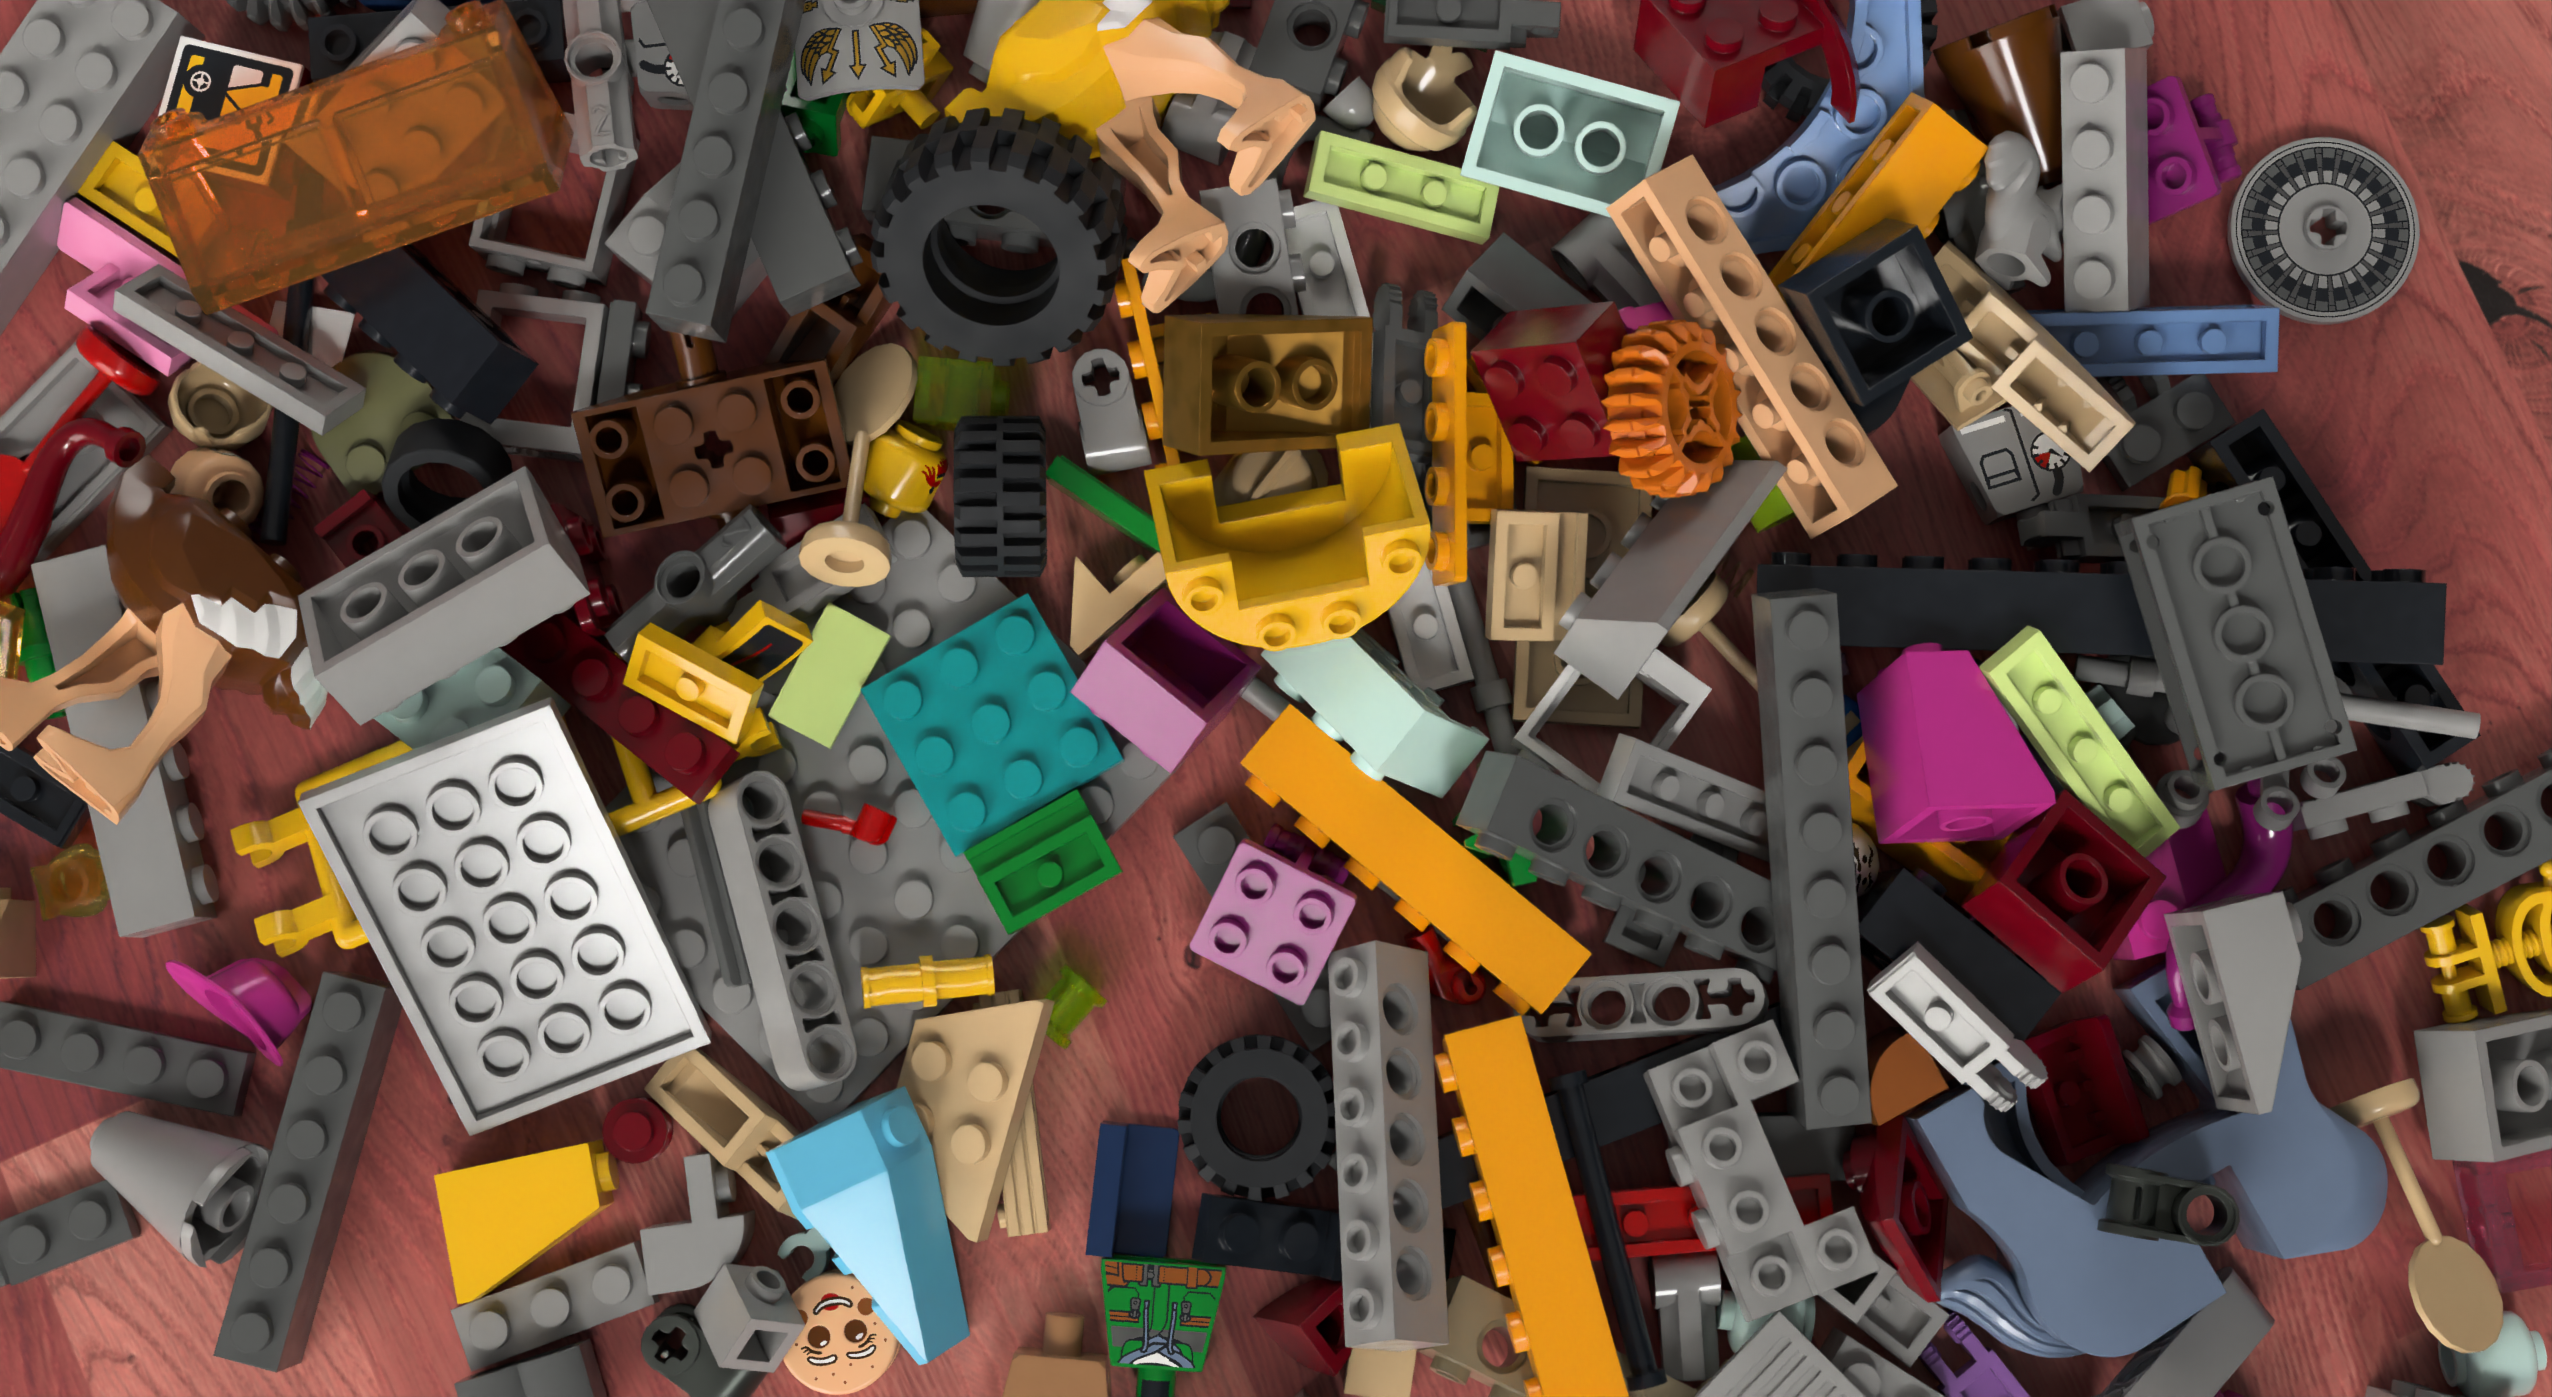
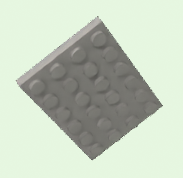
M552 696L301 794L298 805L469 1136L711 1043L712 1031Z

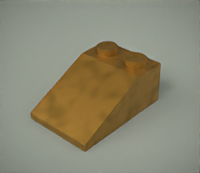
M1264 314L1166 315L1164 325L1163 445L1198 456L1337 448L1336 434L1370 428L1373 318L1367 316Z

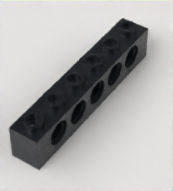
M2264 408L2187 455L2192 464L2202 470L2201 478L2208 483L2207 487L2212 494L2273 476L2302 572L2303 569H2314V567L2356 568V581H2371V569ZM2261 502L2258 505V511L2261 515H2267L2270 512V506L2266 502ZM2331 662L2334 675L2346 683L2353 695L2464 711L2434 665ZM2364 723L2398 775L2428 770L2475 740Z

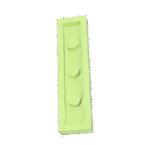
M2027 625L1979 666L1992 690L2062 787L2143 857L2146 858L2180 829L2178 823L2039 629Z

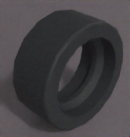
M434 418L411 425L397 437L381 483L384 501L394 516L414 530L468 498L449 497L432 491L418 480L411 470L413 466L428 462L447 463L468 472L485 489L513 473L512 462L501 443L482 428L460 420Z

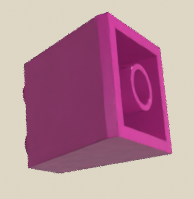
M1921 643L1909 646L1902 651V655L1892 664L1878 671V676L1857 693L1879 844L2002 840L2056 804L2053 787L1968 650L1943 651V647L1939 643Z

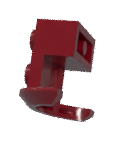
M1830 0L1640 1L1633 50L1704 129L1758 107L1765 67L1819 45L1822 46L1831 77L1832 97L1830 104L1849 124L1855 121L1860 95L1858 65L1847 30Z

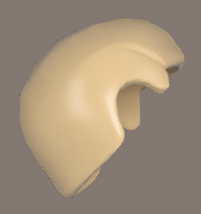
M198 361L175 378L168 398L172 421L178 432L200 447L225 449L227 451L237 450L258 438L263 433L273 406Z

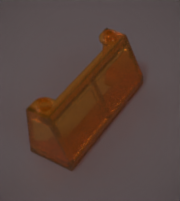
M497 0L483 6L480 1H470L461 4L447 13L444 18L447 24L440 30L438 38L207 121L200 112L187 113L184 108H176L163 113L150 123V131L138 153V157L191 292L205 315L560 191L574 132L504 0Z

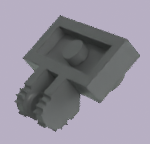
M2194 374L2172 388L2168 375L2137 376L2152 399L2139 408L2137 407L2133 392L2122 376L2097 377V381L2136 422L2135 426L2102 459L2122 492L2236 423L2205 374Z

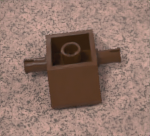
M670 332L681 379L676 380L672 384L644 389L571 412L603 538L707 516L710 519H716L718 528L721 530L749 504L759 508L760 505L845 488L848 484L851 459L827 358L768 363L726 372L725 370L718 369L711 340L691 336V342L689 335ZM710 431H716L719 440L731 441L733 446L729 447L724 456H717L714 451L706 448L704 443L710 436Z

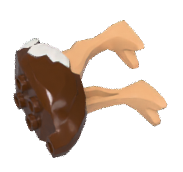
M149 454L120 475L107 511V558L110 576L115 592L126 610L121 619L83 655L51 675L32 683L0 676V746L8 751H12L39 724L54 712L78 703L119 699L143 679L159 676L157 704L146 726L129 747L108 749L51 725H47L36 737L43 747L33 757L37 763L52 777L116 825L140 797L150 774L168 750L188 734L203 718L207 708L209 693L213 686L221 690H237L248 695H262L264 704L273 715H286L293 725L309 730L324 708L328 693L314 677L298 595L306 590L299 584L301 577L297 570L282 556L276 553L268 556L250 539L252 532L248 525L233 511L227 508L219 511L206 499L170 494L175 486V477Z

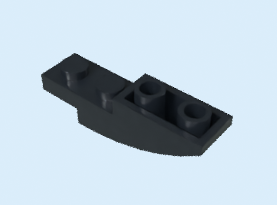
M1202 1193L1192 1259L1205 1263L1320 1276L1331 1281L1342 1282L1339 1209L1262 1198V1201H1254L1241 1197ZM1443 1227L1447 1282L1450 1274L1456 1230Z

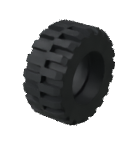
M988 108L967 110L962 123H959L955 116H948L933 123L929 135L927 133L918 134L907 145L902 159L896 162L874 216L871 234L875 238L870 249L872 267L878 273H882L878 285L885 299L889 303L898 301L900 304L896 315L911 330L918 326L925 331L926 336L924 340L942 351L945 345L960 351L958 358L977 363L978 357L993 359V366H1014L1016 358L1026 357L1028 364L1048 360L1051 357L1053 347L1059 352H1066L1081 342L1083 332L1093 331L1103 318L1106 304L1111 302L1127 241L1128 227L1123 223L1126 214L1123 195L1117 189L1111 190L1115 177L1107 164L1101 159L1093 163L1089 158L1092 147L1078 135H1074L1071 140L1059 133L1061 124L1044 116L1040 124L1025 120V111L1005 108L1002 117L990 116ZM976 205H992L1010 209L1031 220L1045 233L1054 247L1057 257L1044 265L1027 270H1006L992 267L975 259L959 246L948 230L944 217L961 208Z

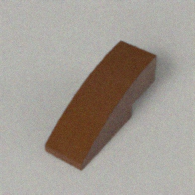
M864 233L852 235L863 259L862 263L853 266L861 286L790 317L763 364L827 358L833 387L835 386L844 370L855 359L892 305V303L885 299L878 285L882 273H878L872 267L870 252L874 241L872 238Z

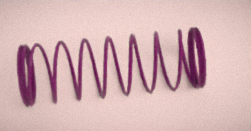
M302 448L298 456L318 474L297 464L295 466L323 478V475L300 455L313 460L326 469H329L330 466ZM295 468V471L310 484L294 477L295 480H298L312 488H316V486L311 481H309ZM293 484V486L302 494L294 490H292V492L306 499H309V497L302 490H300L296 485ZM291 499V501L294 503H291L292 506L298 509H302L299 504H297L293 499ZM290 514L289 518L294 520V517ZM256 518L255 520H256L260 525H262V523ZM252 523L248 525L253 531L259 535L261 534V528Z

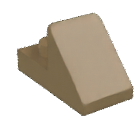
M1159 552L1154 554L1148 561L1140 554L1126 564L1113 578L1118 587L1111 593L1104 588L1077 556L1075 557L1070 646L1082 661L1096 651L1114 631L1162 587L1164 589L1168 587L1162 557Z

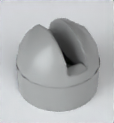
M1358 76L1322 111L1328 118L1333 119L1348 129L1366 128L1374 119L1372 112L1373 92L1361 77Z

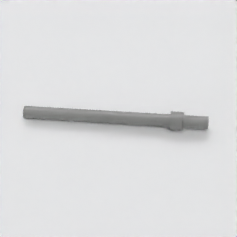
M1432 461L1428 464L1412 462L1432 530V506L1427 504L1424 491L1426 474L1428 469L1432 467ZM1467 569V580L1450 585L1448 589L1474 676L1475 687L1470 688L1477 714H1484L1494 751L1518 755L1520 750L1511 744L1516 732L1508 705L1513 703L1507 679L1499 678L1489 640L1485 637L1484 623Z
M2077 655L2074 669L2075 680L2125 687V694L2152 698L2154 692L2166 693L2156 659L2131 656L2129 662ZM2340 693L2349 721L2476 739L2479 733L2480 713Z

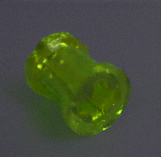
M1067 964L1059 970L1062 978L1043 998L1055 1001L1046 1035L1065 1050L1072 1043L1070 1035L1094 1007L1103 1008L1108 1002L1093 985Z

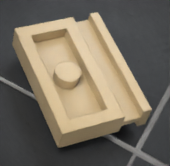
M1491 509L1485 621L1486 638L1489 640L1508 641L1563 640L1568 630L1558 623L1581 592L1584 593L1589 513L1583 511Z

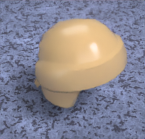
M1432 46L1428 56L1425 58L1408 47H1402L1380 66L1372 86L1374 96L1372 112L1381 132L1393 144L1407 151H1441L1457 144L1465 135L1467 127L1476 118L1478 110L1467 95L1454 83L1456 76L1473 68L1470 58L1463 52L1452 53L1453 47Z

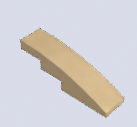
M1948 241L1934 256V259L1973 336V339L1957 349L1978 368L1984 369L1990 375V378L1995 381L1991 386L1993 390L2090 473L2135 426L2136 422L2036 319L1956 246Z

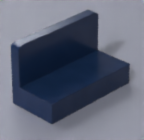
M1105 1120L1100 1123L1085 1255L1112 1258L1114 1253L1162 1258L1166 1255L1180 1137L1179 1131L1176 1128Z

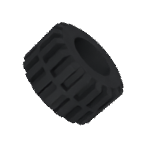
M961 416L955 427V560L962 577H1041L1047 564L1046 428L1039 416Z
M1245 1035L1216 1047L1195 1066L1187 1078L1188 1080L1181 1092L1178 1104L1179 1119L1177 1120L1178 1131L1184 1144L1183 1150L1188 1160L1192 1161L1199 1170L1198 1174L1208 1183L1210 1181L1221 1188V1192L1231 1196L1235 1194L1248 1197L1247 1200L1262 1201V1198L1269 1197L1282 1198L1290 1195V1192L1300 1187L1303 1189L1311 1183L1318 1172L1324 1169L1332 1158L1331 1155L1336 1145L1333 1081L1322 1063L1301 1045L1275 1035ZM1263 1077L1281 1083L1290 1091L1298 1107V1125L1293 1137L1283 1148L1274 1153L1266 1155L1246 1153L1230 1142L1222 1127L1221 1110L1227 1094L1237 1084L1250 1078Z

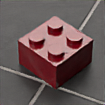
M1615 301L1511 311L1470 351L1517 462L1616 456L1609 454L1612 437L1610 431L1603 429L1604 424L1608 421L1607 407L1601 403L1602 400L1608 397L1609 391L1604 375L1614 371L1611 361L1612 352L1622 349L1623 336L1628 335Z
M2065 789L2055 795L2056 804L2013 832L1961 905L2062 993L2105 969L2167 877Z

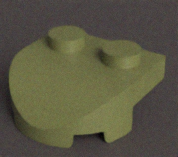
M376 350L360 351L343 358L342 362L334 365L333 369L366 388L363 408L323 436L311 430L317 448L351 497L355 496L362 489H366L375 495L382 491L381 481L397 437L411 425L434 418L457 420L430 398L429 394L434 387L428 381L425 384L421 383L403 371L393 361L396 356L393 353ZM424 464L413 466L411 470L415 471Z

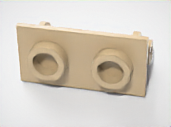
M1958 349L1953 350L1910 378L1957 431L2007 402L1991 388L1995 381L1990 378V375L1984 369L1978 368Z

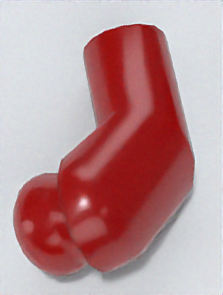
M1433 925L1427 926L1423 932L1414 929L1404 936L1408 948L1428 952L1431 994L1460 1005H1473L1482 1000L1487 988L1484 975L1478 968L1471 974L1452 957L1445 954Z

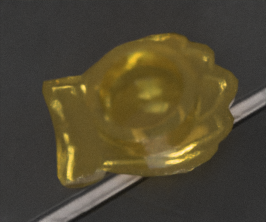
M87 843L75 844L60 852L48 865L30 868V874L39 897L43 921L54 919L60 915L70 917L94 916L103 911L110 900L99 850L94 849L92 845Z

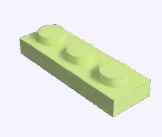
M1321 130L1315 137L1303 197L1483 245L1490 238L1500 187L1460 176L1462 168Z

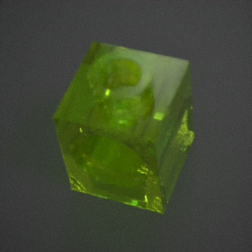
M919 356L918 380L913 411V420L919 427L928 430L954 432L961 416H1008L1010 382L1000 381L1001 373L997 366H993V362L977 361V363L962 359Z

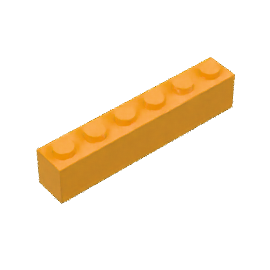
M1289 704L1240 762L1252 774L1244 784L1272 808L1282 799L1301 816L1293 825L1321 849H1324L1331 840L1347 853L1350 858L1343 867L1370 890L1373 891L1381 882L1395 893L1400 899L1392 908L1419 931L1423 932L1431 923L1449 938L1450 941L1442 950L1467 971L1473 974L1481 965L1497 978L1500 983L1493 992L1521 1016H1524L1530 1007L1542 1015L1592 953L1383 780L1376 781L1361 771L1351 761V753L1324 733L1292 704Z
M1521 1015L1444 1035L1442 1040L1444 1052L1434 1055L1435 1066L1443 1093L1455 1091L1462 1116L1451 1119L1460 1155L1461 1157L1473 1155L1479 1181L1469 1183V1188L1479 1222L1491 1220L1497 1246L1487 1248L1493 1277L1497 1287L1509 1285L1515 1311L1505 1314L1510 1339L1515 1353L1527 1351L1534 1377L1523 1380L1526 1397H1629Z

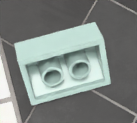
M1495 50L1460 176L1611 218L1606 210L1608 206L1645 178L1661 171L1681 102Z

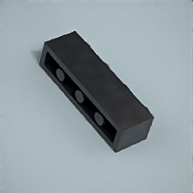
M357 205L310 263V266L329 283L324 289V293L346 311L352 314L358 312L363 317L358 324L359 328L380 345L388 349L393 346L399 352L393 361L419 382L425 384L428 381L434 387L429 394L430 398L456 418L461 419L468 412L492 424L539 365L397 228L391 226L387 230L369 213Z

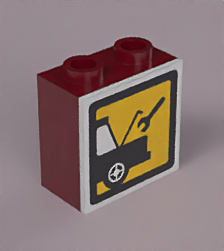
M180 36L147 157L173 175L291 203L296 186H301V176L308 174L309 163L285 142L302 114L324 91L311 80V72L301 64Z

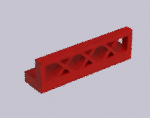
M1815 1173L1783 1176L1804 1226L1833 1214L1830 1174ZM1689 1184L1683 1187L1669 1185L1611 1190L1628 1258L1716 1251L1715 1247L1706 1250L1695 1230L1691 1213L1699 1210ZM1574 1193L1572 1197L1590 1260H1602L1585 1194Z

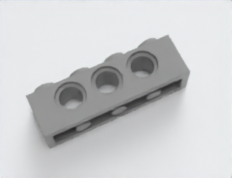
M1271 178L1266 179L1251 194L1244 196L1236 193L1230 188V185L1199 190L1201 206L1224 221L1228 230L1226 250L1211 266L1219 314H1246L1247 305L1255 295L1270 293L1277 296L1280 300L1282 315H1298L1295 293L1306 291V282L1301 254L1289 255L1285 229L1296 227L1290 189L1278 191L1277 179ZM1249 229L1263 230L1269 236L1272 243L1269 258L1257 266L1243 264L1236 255L1235 246L1237 239L1243 232Z

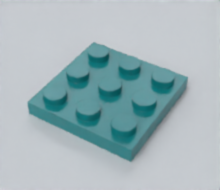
M1028 593L860 689L955 857L962 856L963 852L1078 789L1125 761L1102 720L1094 715L1087 705L1070 693L1078 678Z

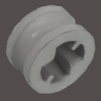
M2143 1035L2137 1040V1050L2131 1052L2124 1049L2121 1053L2130 1078L2149 1098L2157 1101L2163 1096L2162 1087L2166 1084L2177 1086L2182 1082V1076L2161 1046L2149 1036Z

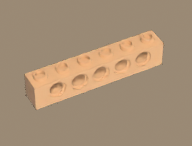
M1693 154L1645 178L1606 208L1675 320L1683 319L1686 322H1698L1700 328L1712 329L1716 337V343L1726 345V348H1724L1727 350L1726 363L1733 373L1735 372L1733 376L1735 388L1742 391L1737 397V410L1743 416L1737 419L1761 460L1778 461L1788 468L1778 481L1777 486L1810 539L1854 516L1898 486Z

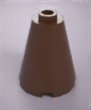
M2055 3L1933 50L1936 63L1988 144L1995 136L2004 131H2012L2026 137L2035 147L2040 159L2041 170L2037 187L2062 178L2060 52H2063L2060 16L2058 15Z

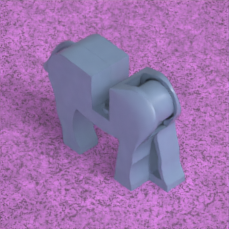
M2166 959L2113 988L2150 1038L2159 1044L2174 1062L2182 1079L2198 1098L2199 1107L2148 1129L2149 1137L2144 1140L2120 1145L2090 1167L2074 1183L2051 1163L2036 1138L2029 1117L2025 1084L2020 1082L2018 1077H2014L1997 1059H1994L1990 1064H1993L2002 1073V1076L2012 1083L2018 1096V1102L2006 1112H2000L1998 1109L1995 1110L1966 1082L1962 1085L1956 1078H1953L1947 1082L1950 1091L1904 1116L1954 1205L1979 1224L1996 1243L1997 1261L1985 1255L1974 1254L1945 1268L1941 1278V1301L1935 1303L1966 1316L2004 1345L2031 1355L2046 1358H2068L2087 1353L2099 1357H2120L2141 1350L2227 1293L2200 1245L2160 1238L2159 1241L2146 1240L2097 1230L2098 1220L2106 1218L2112 1178L2105 1173L2107 1163L2168 1173L2169 1177L2198 1181L2225 1189L2235 1199L2239 1208L2240 1222L2235 1234L2243 1248L2281 1259H2290L2346 1250L2366 1239L2379 1223L2386 1204L2388 1174L2384 1158L2376 1143L2364 1131L2315 1099L2306 1080L2291 1019L2289 1021L2272 1112L2257 1115L2222 1110L2216 1107L2196 1030L2179 1031L2172 1028L2169 1024L2166 1010L2172 999L2166 977Z

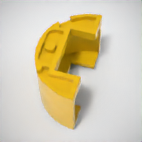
M1399 423L1336 434L1341 484L1216 507L1208 459L1144 470L1167 583L1180 608L1199 626L1216 636L1243 645L1261 647L1268 651H1281L1286 648L1309 646L1332 639L1348 638L1354 635L1361 627L1375 620L1392 607L1410 588L1424 564L1430 542V521Z

